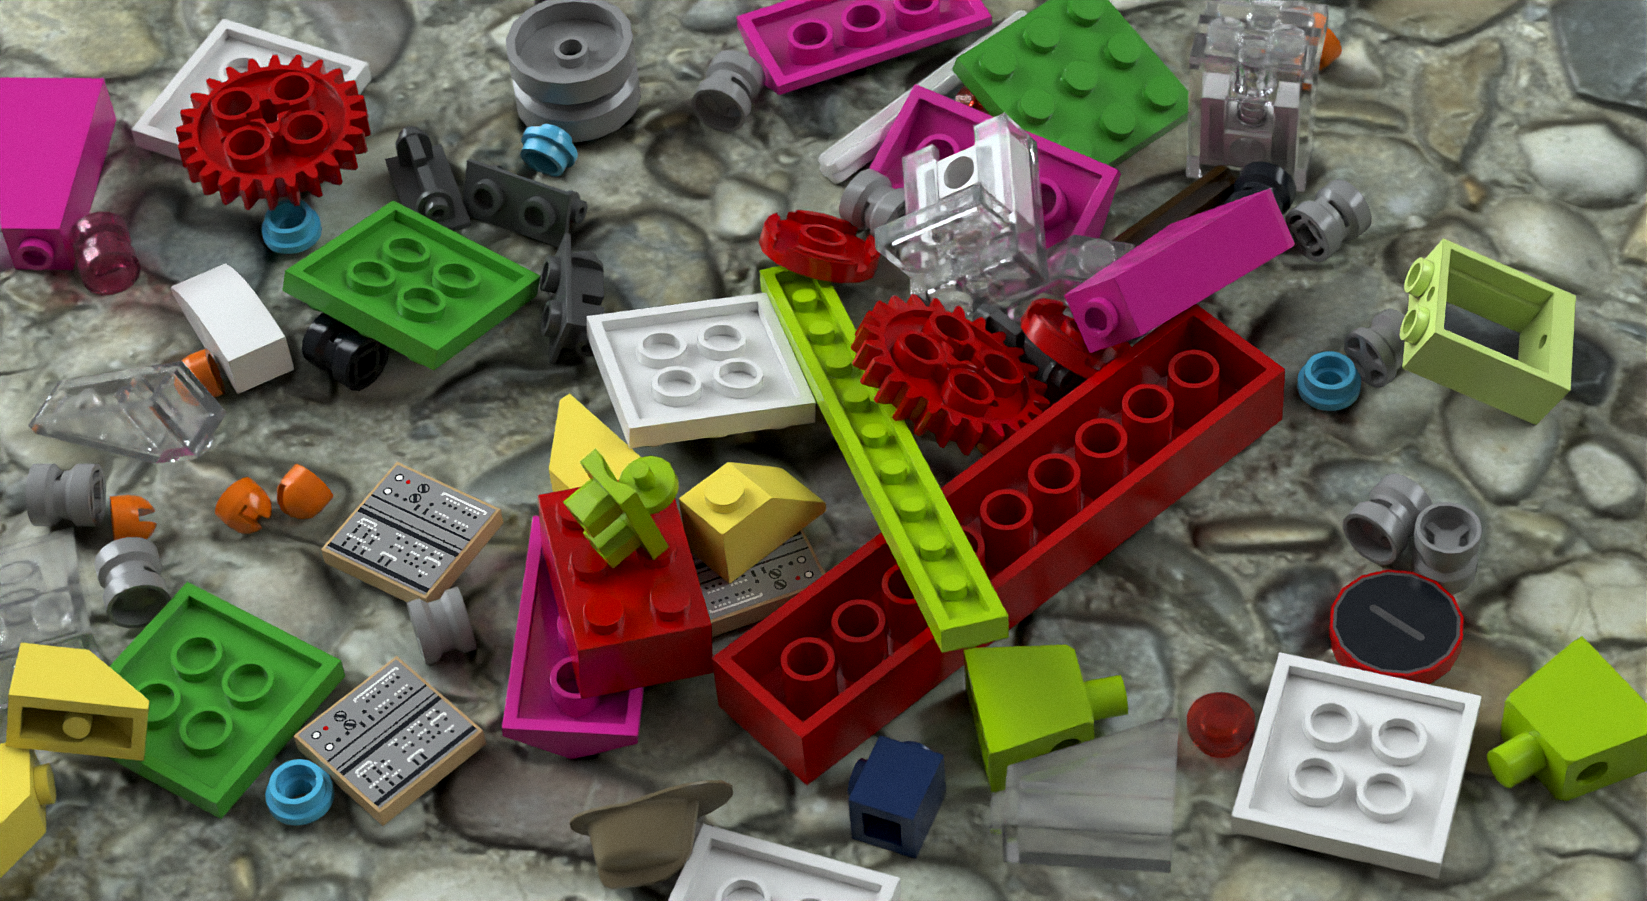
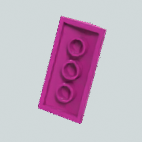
M786 0L736 16L737 26L749 55L764 70L765 85L778 95L992 26V16L981 0Z
M914 84L869 169H874L888 177L892 183V188L907 189L921 198V170L974 145H981L999 136H1003L1021 152L1028 230L1006 239L990 225L992 229L991 247L1066 279L1100 238L1121 176L1120 171ZM956 216L957 232L963 234V233L959 230V226H960L962 223L958 220V217ZM988 238L984 242L990 245L991 240L990 238Z
M533 516L502 723V736L569 759L638 744L644 687L581 699L541 544L539 516Z

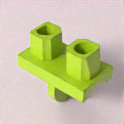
M596 449L582 459L580 463L590 480L563 501L570 514L585 530L583 534L590 545L610 567H616L639 546L653 560L669 548L650 514L658 513L667 508L677 495L679 489L678 477L670 463L661 457L655 456L638 458L627 465L622 471L619 481H617L604 457Z

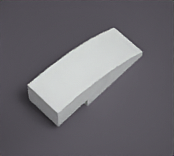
M225 263L171 286L174 298L205 349L207 348L211 352L219 371L223 369L237 394L294 370L285 335L257 294L232 267Z

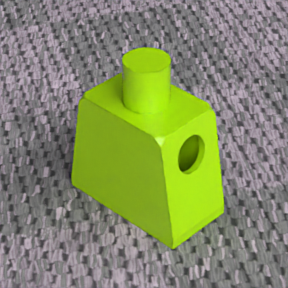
M1581 636L1510 693L1505 701L1500 731L1504 743L1487 753L1489 768L1497 781L1504 787L1511 788L1530 776L1535 775L1556 799L1569 801L1647 771V703Z
M1066 644L985 647L963 650L965 691L991 793L1003 791L1088 762L1094 757V721L1128 715V700L1122 676L1115 675L1083 681L1075 649Z

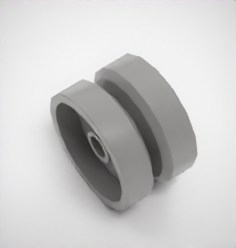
M546 0L529 8L513 22L506 37L507 55L513 79L518 116L527 127H540L542 124L555 125L566 131L571 136L572 143L595 140L620 129L635 114L641 100V91L630 20L619 7L604 0Z

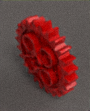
M272 55L268 66L261 68L253 58L248 59V71L239 73L236 69L229 66L226 68L228 80L222 83L208 78L206 84L209 94L192 93L190 98L193 108L180 111L183 125L176 127L179 141L177 146L183 167L187 168L190 181L192 183L201 182L203 193L206 196L219 191L222 204L224 205L230 204L238 196H241L245 210H250L258 199H266L269 210H275L279 198L288 197L294 206H299L301 201L300 193L309 191L318 198L322 197L321 183L327 181L340 186L343 183L340 169L356 170L358 168L355 154L367 153L365 137L371 135L364 95H359L356 82L354 80L345 82L343 71L340 68L326 73L324 60L321 59L305 68L302 55H296L289 65H281L278 55Z
M911 294L907 303L896 295L891 297L888 304L880 300L877 301L873 310H868L854 334L856 337L850 346V349L857 353L852 361V365L865 371L860 379L861 384L879 389L873 399L876 403L892 404L896 408L892 416L895 421L909 418L915 422L914 434L917 436H921L927 431L934 433L939 447L944 448L949 440L956 442L963 455L968 456L973 447L976 446L985 456L1047 410L1050 405V401L1043 397L1048 388L1047 384L1034 379L1039 371L1038 367L1021 363L1020 361L1025 353L1022 348H1008L1003 343L1007 336L1003 331L991 334L985 330L986 320L979 317L972 322L965 318L963 308L958 305L953 312L946 311L938 298H933L929 306H926L916 294Z

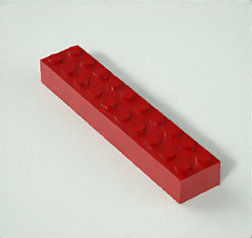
M1195 304L1157 327L941 487L947 502L1008 614L1009 630L1280 422L1283 417L1286 369ZM881 532L711 659L718 706L805 785H809L964 665L963 650L965 649L941 652ZM994 641L983 643L973 648H985Z

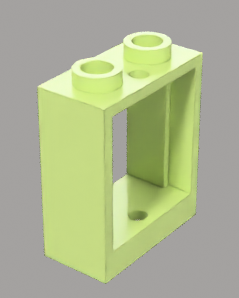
M1444 238L1425 259L1419 257L1415 260L1408 271L1404 283V291L1409 293L1408 312L1402 321L1399 334L1400 339L1405 341L1402 369L1537 425L1571 391L1576 295ZM1446 302L1520 333L1518 360L1445 330Z

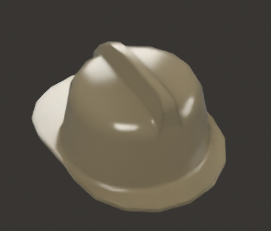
M723 780L687 782L626 803L588 809L572 817L569 820L571 830L590 837L599 879L606 888L615 890L654 885L668 880L683 868L693 852L697 818L705 816L726 804L733 796V787Z

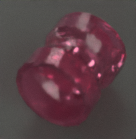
M94 212L76 221L70 229L69 241L74 257L79 261L78 269L84 287L98 295H114L124 292L133 286L140 276L141 266L136 251L131 246L132 240L125 220L112 212Z

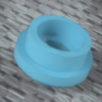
M542 124L540 127H528L521 138L523 144L520 152L521 158L527 165L540 173L549 176H561L565 168L572 167L578 157V151L572 144L571 136L555 125Z
M289 199L278 202L275 210H267L261 231L268 248L277 253L294 254L309 249L319 240L322 233V225L318 214L306 202L301 200L299 206H294Z
M1333 351L1320 352L1313 355L1301 368L1297 379V390L1303 401L1316 409L1324 411L1341 410L1352 405L1359 397L1361 377L1352 360L1344 354Z
M304 759L290 760L276 768L270 777L265 791V799L271 815L278 821L288 825H305L318 820L330 809L335 795L334 786L329 774L315 763ZM307 793V795L301 798L293 799L295 796L299 794Z

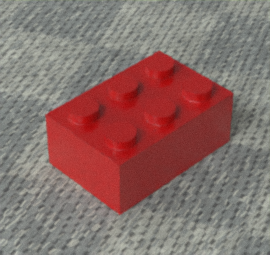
M580 487L537 495L541 544L581 699L713 673L711 659L713 657L712 623L676 500L674 499L662 511L650 514L669 548L653 560L639 546L616 567L612 568L590 545L583 534L585 530L570 514L563 503Z

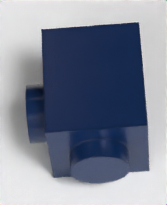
M880 735L868 760L864 758L858 759L850 776L848 805L852 839L916 859L946 796L944 755L933 752L927 746L918 742H900Z

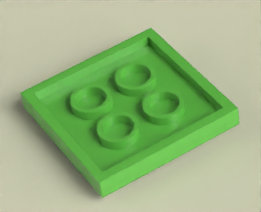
M1048 0L957 57L952 68L956 76L991 116L1111 167H1116L1192 117L1199 106L1197 100L1109 0Z
M393 200L285 270L282 291L306 303L312 309L323 312L356 329L361 335L373 338L407 356L414 363L424 365L434 371L535 298L538 294L541 276Z
M187 582L109 666L150 702L144 761L108 758L222 819L290 741L293 735L297 733L343 680L345 672L340 659Z

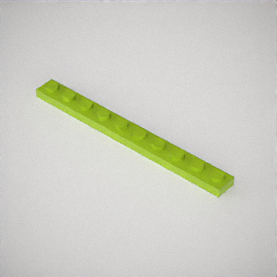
M782 266L759 270L762 293H767L811 392L941 652L973 648L983 643L1009 638L1008 614L904 420L895 421L892 418L896 410L892 404H879L873 400L879 391L878 388L862 385L860 382L865 371L852 365V361L857 353L850 349L857 330L832 283L794 273Z

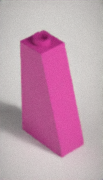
M0 77V225L15 269L73 270L117 120L104 78Z
M1269 188L1171 223L1065 294L1064 297L1089 353H1093L1146 334L1287 251L1295 243L1272 190Z

